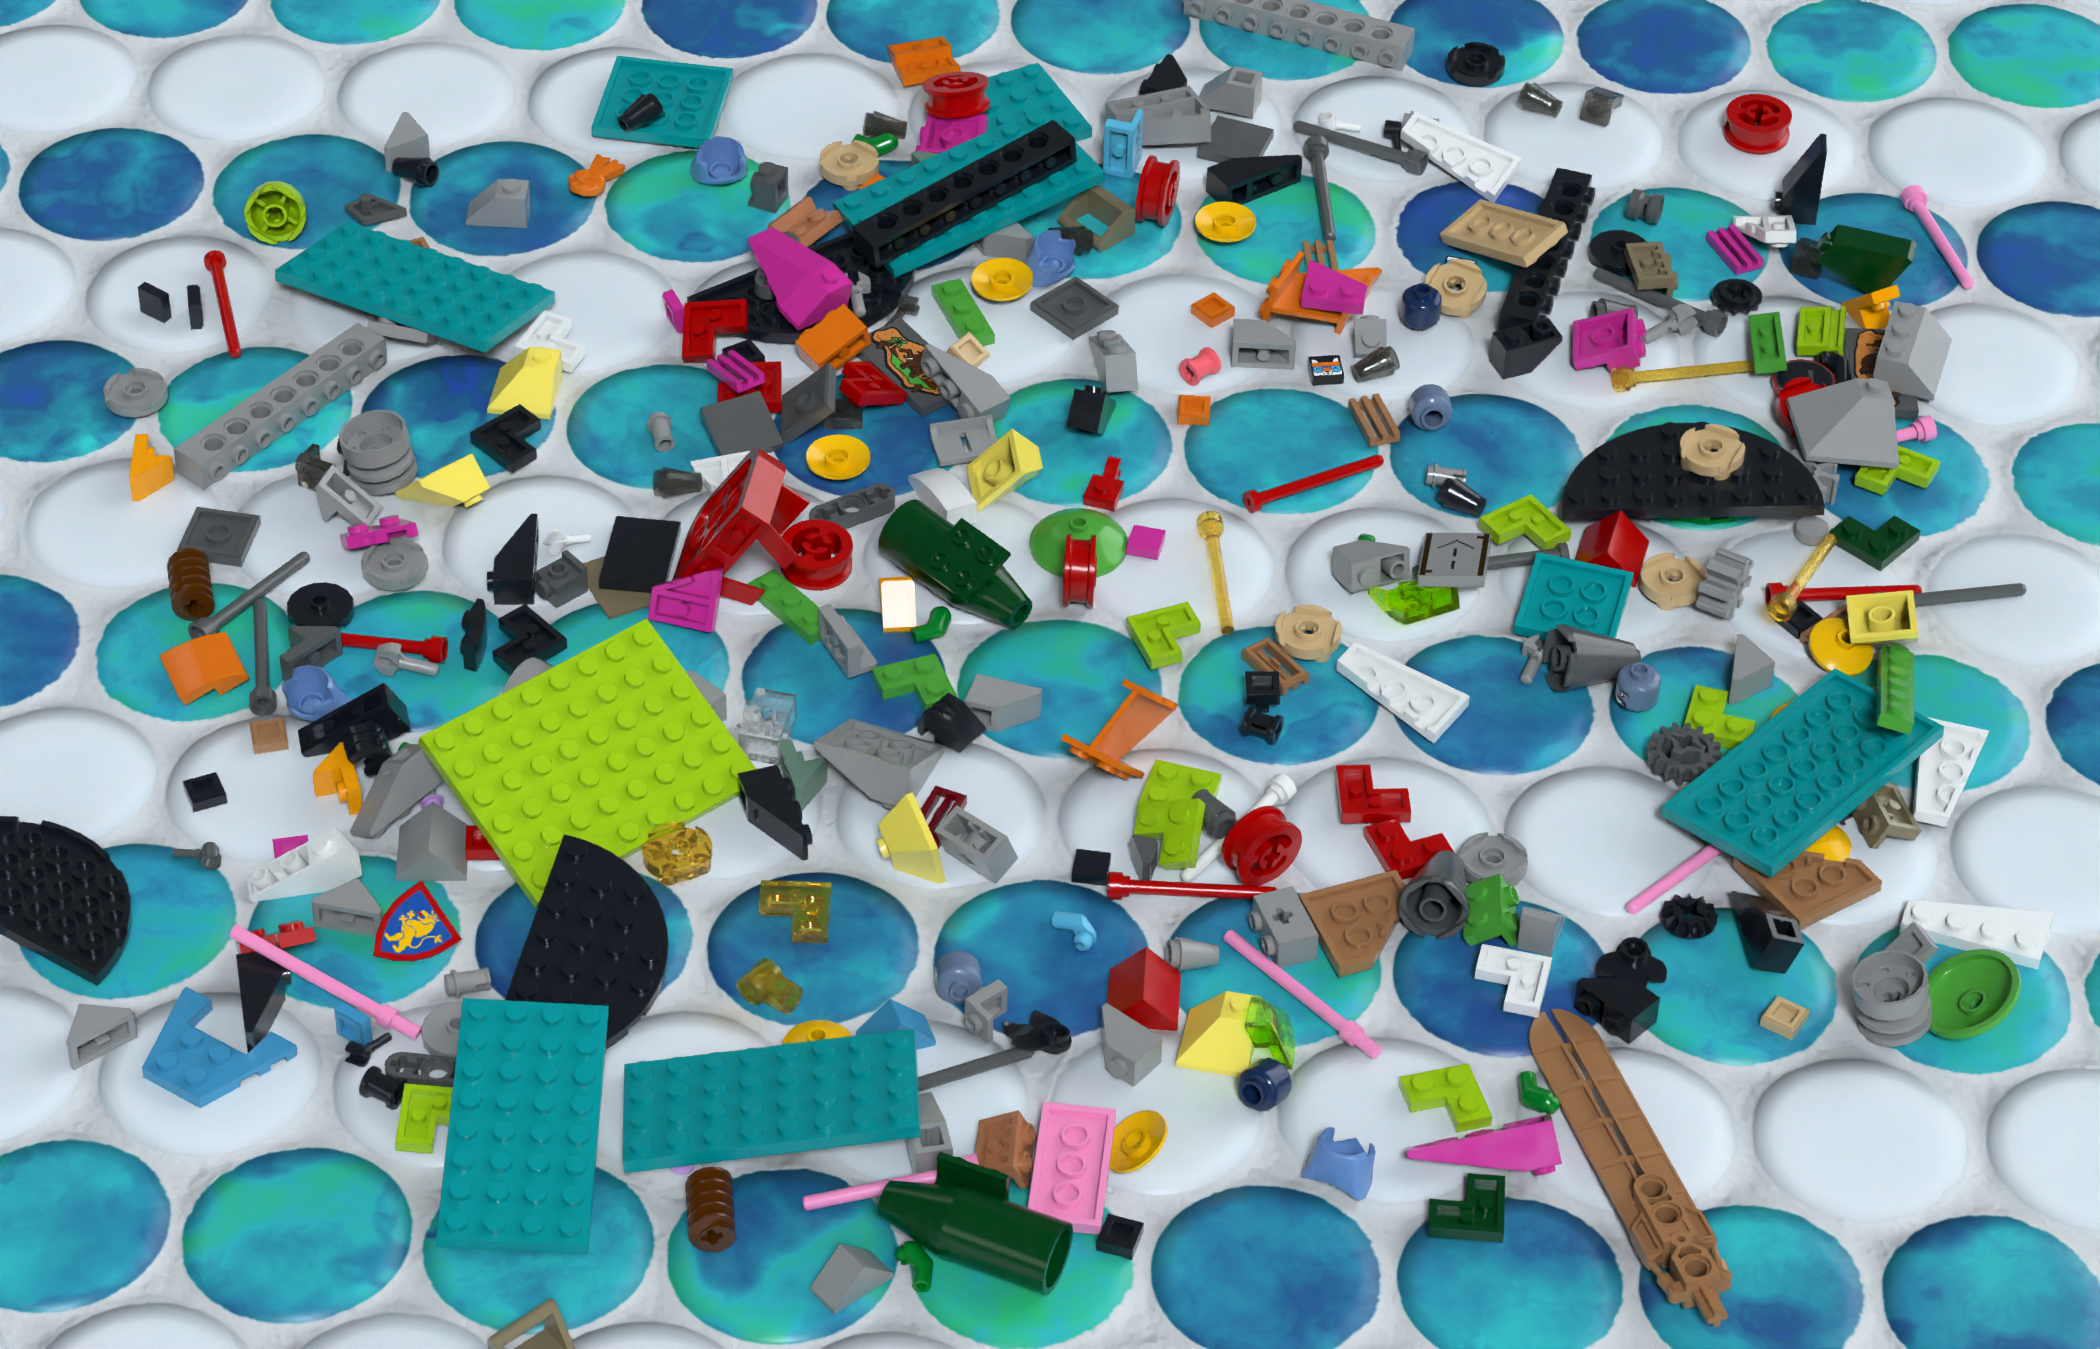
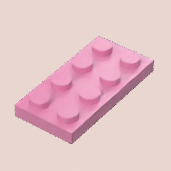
M1043 1102L1028 1208L1072 1223L1073 1232L1100 1234L1116 1123V1109Z

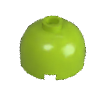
M267 181L258 185L250 193L244 208V217L250 233L260 241L269 244H278V242L286 240L289 242L295 239L304 227L306 204L301 193L291 184L282 181Z

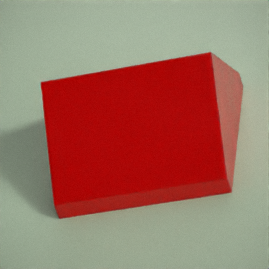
M1619 510L1585 528L1575 560L1634 572L1631 587L1636 588L1648 550L1649 540Z
M1145 947L1110 969L1107 1003L1147 1029L1178 1031L1181 973L1148 947Z

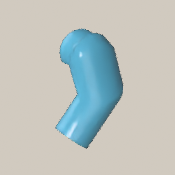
M1063 911L1054 912L1052 917L1053 927L1056 929L1072 930L1075 935L1073 942L1076 943L1075 947L1078 950L1088 951L1096 944L1097 932L1085 915Z

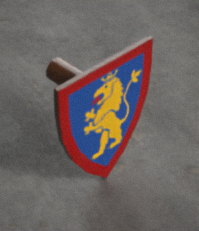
M421 880L400 895L382 917L375 937L373 956L392 961L421 960L447 950L462 940V938Z

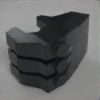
M950 693L945 694L940 698V701L935 702L932 708L929 707L917 719L918 733L921 736L930 730L935 734V743L946 745L959 752L964 750L966 746L987 730L971 709L962 700Z
M371 719L365 723L351 726L349 730L341 735L347 759L352 764H355L362 758H366L363 762L366 766L364 773L367 776L377 775L383 762L394 755L384 728L381 724H377Z

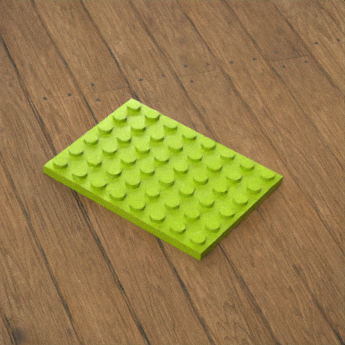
M647 618L420 736L418 744L534 908L539 906L564 834L599 845L623 860L738 797V773L756 769Z

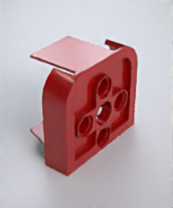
M758 447L752 449L697 513L687 533L672 580L715 568H724L720 596L751 606L760 598L765 590L724 577V575L756 539L783 570L797 557L798 554L784 540L781 534L810 504V501L782 483L786 473V466Z

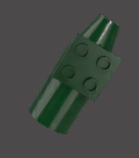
M913 499L897 508L885 523L878 541L880 553L954 607L1011 628L1020 626L1029 616L1032 610V601L1003 566L1011 556V553L963 518L954 525L920 500Z
M940 1152L937 1156V1180L934 1184L890 1180L884 1187L878 1203V1216L940 1258L1044 1295L1050 1294L1057 1285L1071 1249L1073 1239L1072 1223L1010 1202L1009 1175Z

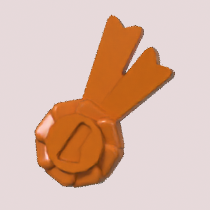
M597 154L588 170H576L575 173L569 175L567 185L570 191L581 196H597L605 191V181L624 174L625 165L619 164L616 159L610 162V157H602Z

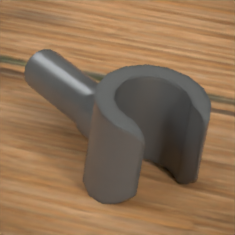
M214 842L203 844L202 849L173 850V857L201 859V866L208 870L218 869L221 865V855L218 854V846Z

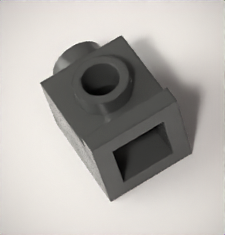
M772 162L761 163L758 167V172H755L751 178L750 188L753 190V195L748 200V206L776 214L788 198V167Z
M568 550L562 552V558L535 571L536 582L534 587L540 598L550 602L555 608L588 592L587 566Z

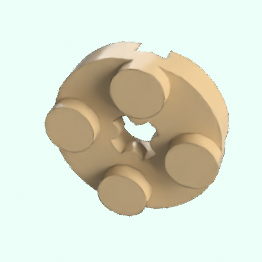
M852 140V145H842V141H837L827 145L820 153V176L833 184L841 185L847 191L858 190L860 185L864 184L876 173L879 174L878 152L866 142Z
M1450 259V263L1441 265L1440 262L1429 270L1425 278V284L1432 286L1441 294V313L1457 316L1462 319L1468 318L1472 315V311L1477 310L1483 304L1486 298L1487 282L1482 276V270L1476 264L1467 260ZM1456 284H1460L1461 290L1453 291L1448 286L1454 287Z
M1706 424L1705 429L1695 431V427L1684 433L1680 440L1679 455L1681 467L1698 475L1714 477L1715 480H1725L1744 461V442L1742 444L1739 441V434L1736 431L1723 425ZM1712 449H1716V450H1717V452H1709V451H1711Z
M1662 553L1650 557L1643 564V570L1640 573L1639 586L1641 591L1647 598L1656 602L1658 608L1664 611H1671L1676 607L1695 603L1701 592H1698L1700 581L1706 579V572L1702 565L1693 558L1685 556L1684 561L1674 558L1675 553Z
M1299 605L1294 607V612L1285 615L1286 611L1278 616L1275 623V641L1290 657L1326 662L1341 643L1342 625L1339 620L1336 622V620L1331 618L1332 612L1323 607ZM1306 630L1312 631V634H1305Z

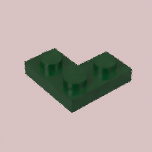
M1895 515L1876 531L1848 516L1829 531L1828 541L1875 569L1882 571L1919 541L1921 530Z
M1468 1173L1466 1201L1430 1199L1428 1237L1503 1243L1505 1176Z

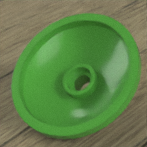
M1071 508L1052 513L1040 520L1030 535V553L1035 562L1047 572L1059 577H1063L1067 534H1072L1073 539L1090 540L1091 535H1097L1096 578L1115 570L1126 557L1128 541L1123 528L1109 516L1091 509Z
M1974 949L1956 954L1938 965L1928 975L1929 995L1933 1012V1020L1929 1031L1947 1039H1965L1981 1035L2000 1024L2016 1005L2021 992V976L2013 961L2005 954L1995 950Z

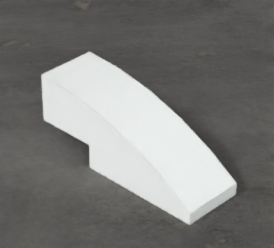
M937 467L908 476V481L921 502L955 525L961 518L970 524L977 522V502L967 488L953 474Z

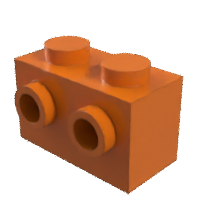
M842 304L836 310L828 312L822 321L813 328L802 332L795 341L800 358L814 372L826 364H830L837 371L872 343L867 327L845 304Z

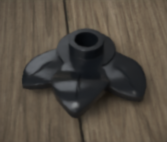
M1629 937L1621 942L1616 952L1606 953L1599 958L1596 964L1595 975L1597 978L1634 979L1646 988L1648 981L1664 983L1667 977V968L1661 960L1651 956L1648 944L1644 940L1637 937Z
M1037 1010L1032 1012L1029 1024L1003 1022L1004 1032L1012 1039L1011 1044L1020 1049L1028 1051L1043 1050L1049 1054H1060L1071 1047L1070 1030L1056 1019Z

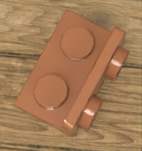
M805 197L769 223L768 229L774 227L780 232L793 233L798 236L802 245L808 247L843 220L838 210L825 211L823 208L817 209L812 198Z
M1019 1110L979 1120L975 1150L979 1165L998 1170L1000 1173L1009 1175V1178L1013 1177L1020 1189L1028 1188L1030 1173L1033 1172L1034 1168L1032 1153L1033 1145L1037 1142L1036 1131L1031 1123H1027Z

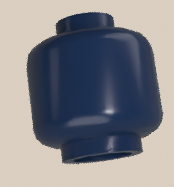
M1424 283L1407 288L1402 294L1401 319L1403 322L1417 331H1424L1436 325L1440 320L1442 296L1439 291Z
M1262 1058L1241 1073L1237 1088L1241 1099L1251 1109L1259 1112L1269 1111L1288 1097L1292 1088V1080L1285 1066L1279 1061L1272 1058Z

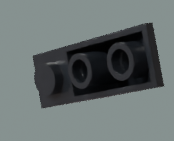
M778 765L738 773V798L748 822L801 860H808V845L813 843L812 833L809 825H803L801 806L798 800L793 801L792 787L789 778H783Z
M1732 891L1730 895L1754 968L1785 974L1804 946L1797 920L1764 897Z

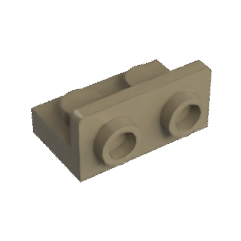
M1662 242L1625 243L1624 255L1637 290L1661 289L1662 294L1672 298L1673 290L1678 289V275L1676 271H1672L1671 256L1665 252Z
M1887 782L1852 811L1853 817L1870 848L1878 849L1886 836L1915 841L1921 832L1899 789L1893 783Z

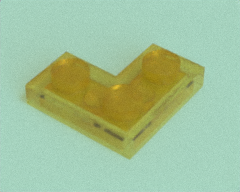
M761 880L759 915L793 917L792 942L828 944L832 883Z

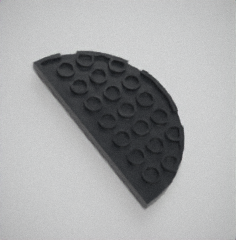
M852 231L809 248L833 262L844 274L847 272L848 278L853 282V285H857L858 271L869 277L871 293L862 294L866 314L863 317H858L866 327L872 326L891 313L904 300L914 282L916 269L894 278L883 265L877 269L873 267L855 250ZM758 269L687 297V302L747 299L749 305L748 331L732 334L760 340L764 343H795L802 332L813 328L819 323H814L798 331L779 312L775 304L776 299L765 300L756 296L754 293V278ZM849 297L848 308L853 312L851 297Z
M1667 422L1663 425L1650 426L1620 435L1587 455L1574 469L1565 486L1562 498V519H1604L1619 510L1628 518L1824 515L1825 504L1818 483L1811 472L1795 456L1774 442L1732 427L1729 428L1739 434V441L1742 444L1744 442L1745 454L1742 465L1737 470L1731 472L1727 479L1715 480L1714 477L1698 475L1692 471L1684 470L1680 465L1681 459L1679 455L1682 436L1686 431L1694 427L1695 431L1703 430L1705 425L1709 423ZM1712 449L1709 452H1717V450Z
M0 816V934L97 986L118 962L130 935L132 922L131 902L121 870L118 871L111 862L109 854L103 848L77 831L45 820L41 824L19 822V817Z
M564 834L505 1000L609 1006L606 1049L628 1034V1029L651 1009L664 983L668 966V931L664 913L652 889L641 875L624 860L599 845Z

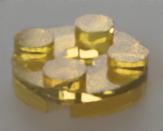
M682 822L666 823L654 828L648 834V840L645 844L643 843V864L652 875L658 877V881L663 885L670 886L677 882L691 880L700 875L707 874L711 869L713 856L712 841L709 835L697 826L693 830L685 828ZM677 849L679 852H684V853H682V854H672V850Z

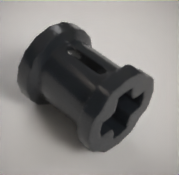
M1250 706L1242 722L1241 735L1248 737L1252 734L1268 739V743L1275 745L1282 732L1284 717L1278 714L1275 717L1257 712V708Z
M371 1066L362 1077L359 1094L365 1098L374 1097L385 1102L387 1108L395 1110L402 1103L405 1083L407 1084V1080L403 1078L394 1079L383 1074L380 1068Z

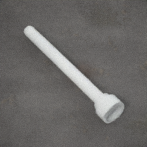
M1276 774L1267 783L1265 795L1238 820L1259 807L1287 803L1296 794L1297 790L1294 782L1284 774ZM1225 838L1216 839L1197 857L1196 868H1186L1181 872L1183 882H1192L1221 855V848Z

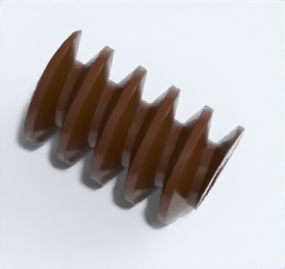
M190 547L175 552L167 563L172 610L178 617L188 621H195L200 617L210 616L215 606L208 557L201 550Z
M712 1166L693 1172L685 1183L688 1238L694 1247L705 1252L726 1250L736 1240V1233L734 1232L735 1221L733 1220L732 1176L721 1167Z

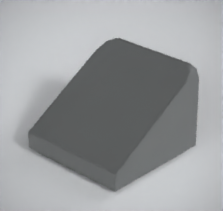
M1133 835L1131 845L1132 864L1139 880L1151 881L1157 866V839Z

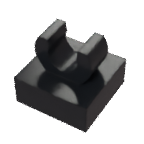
M1245 671L1246 705H1255L1257 712L1269 713V705H1280L1279 671Z

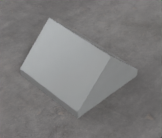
M433 801L407 820L399 829L396 881H467L468 860H466L465 846L466 826L469 825Z

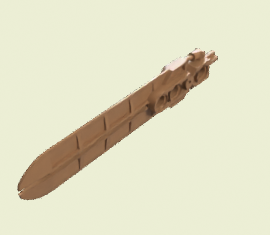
M1551 1009V1013L1566 1041L1564 1043L1545 1011L1541 1012L1539 1018L1535 1017L1530 1028L1529 1043L1533 1057L1553 1094L1559 1098L1560 1107L1630 1233V1241L1644 1267L1649 1271L1652 1270L1658 1277L1656 1281L1666 1293L1667 1300L1670 1303H1681L1683 1309L1698 1306L1707 1324H1712L1713 1327L1720 1326L1722 1320L1728 1319V1314L1719 1296L1720 1292L1731 1288L1732 1273L1728 1269L1726 1260L1720 1257L1717 1248L1718 1241L1703 1212L1696 1208L1598 1032L1588 1022L1571 1012L1562 1009ZM1575 1061L1577 1062V1064H1578L1580 1070L1582 1071V1073H1583V1075H1584V1077H1585L1586 1080H1584V1078H1583L1581 1072L1579 1071V1069H1578V1067H1577ZM1591 1090L1593 1091V1093H1594L1596 1099L1598 1100V1102H1599L1601 1108L1603 1109V1111H1604V1113H1605V1115H1606L1607 1118H1605V1116H1604L1602 1110L1600 1109V1107H1599L1597 1101L1595 1100V1098H1594V1096H1593ZM1612 1128L1614 1129V1131H1615L1617 1137L1619 1138V1140H1620L1622 1146L1624 1147V1149H1625V1151H1626V1153H1627L1628 1156H1626V1154H1625L1623 1148L1621 1147V1145H1620L1618 1139L1616 1138V1136H1615V1134H1614ZM1632 1165L1635 1167V1169H1636V1171H1637L1639 1177L1637 1176V1174H1636L1634 1168L1632 1167ZM1658 1265H1660L1662 1269L1669 1267L1670 1274L1668 1272L1663 1273V1271L1659 1268Z

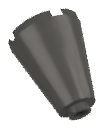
M1565 624L1555 625L1557 629H1550L1544 644L1543 663H1549L1551 673L1545 674L1549 687L1555 692H1564L1615 680L1623 666L1641 662L1640 651L1636 649L1632 642Z
M1439 851L1435 853L1401 892L1399 915L1405 926L1416 935L1424 937L1426 934L1443 940L1456 935L1465 926L1469 916L1465 869L1462 859L1454 852Z

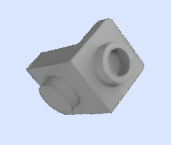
M1365 315L1360 317V319H1355L1353 326L1354 358L1386 359V319H1379L1375 315Z
M999 979L986 987L979 988L974 994L965 998V1026L972 1034H977L985 1043L993 1040V1020L1007 1012L1008 987Z

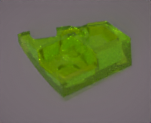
M1418 581L1398 582V588L1388 591L1378 586L1368 588L1369 597L1381 610L1404 625L1460 609L1458 587L1418 586Z
M1251 997L1244 1026L1254 1048H1269L1273 1059L1279 1061L1287 1070H1292L1295 1057V1038L1288 1015L1284 1010L1261 997Z

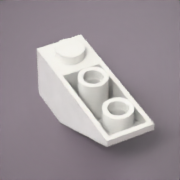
M334 827L246 874L249 898L252 902L326 892L362 875L358 849L337 827Z

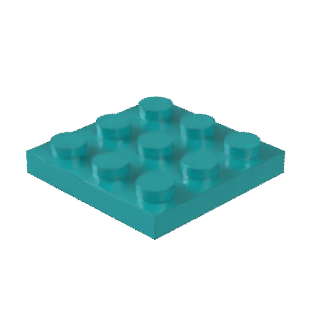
M1537 552L1515 621L1514 634L1527 637L1540 634V639L1546 640L1550 629H1557L1555 625L1565 624L1616 638L1632 586L1634 572Z

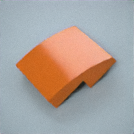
M944 36L887 45L892 65L904 87L923 84L928 78L939 74L961 72L960 65L952 57L951 45Z
M226 632L214 633L189 640L159 655L179 699L185 706L214 688L221 696L249 679Z

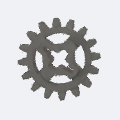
M1672 723L1670 730L1661 726L1659 734H1651V741L1648 742L1646 756H1648L1647 764L1648 766H1655V775L1664 773V781L1668 782L1675 778L1678 785H1682L1684 780H1689L1691 783L1721 759L1720 742H1713V733L1704 735V727L1702 726L1695 730L1691 729L1690 723H1686L1684 728H1679L1677 723Z

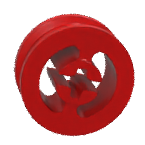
M951 72L928 78L923 82V91L928 94L929 100L925 104V112L930 116L938 118H963L987 111L990 108V99L985 96V88L989 85L988 77L975 72Z
M1748 94L1737 97L1728 104L1724 137L1731 146L1747 153L1768 154L1781 150L1787 145L1790 136L1788 127L1791 124L1792 112L1783 101L1768 95ZM1760 122V126H1755V123Z
M1153 155L1147 158L1141 173L1136 197L1135 214L1137 221L1144 222L1148 218L1158 220L1160 226L1165 227L1168 224L1174 210L1179 187L1180 164L1178 160L1164 163L1159 162L1157 157Z
M805 520L792 525L782 535L784 540L797 554L802 552V556L797 555L785 570L780 566L783 576L791 584L806 590L821 591L841 585L850 576L853 563L851 557L853 541L848 531L842 526L827 520Z
M1072 534L1066 535L1063 561V607H1068L1070 602L1087 603L1088 608H1093L1097 576V535H1091L1090 540L1073 539Z
M1259 807L1244 815L1230 829L1222 844L1221 858L1227 867L1237 871L1239 879L1244 884L1261 886L1279 877L1293 863L1301 848L1302 834L1293 823L1286 822L1285 815L1277 807Z

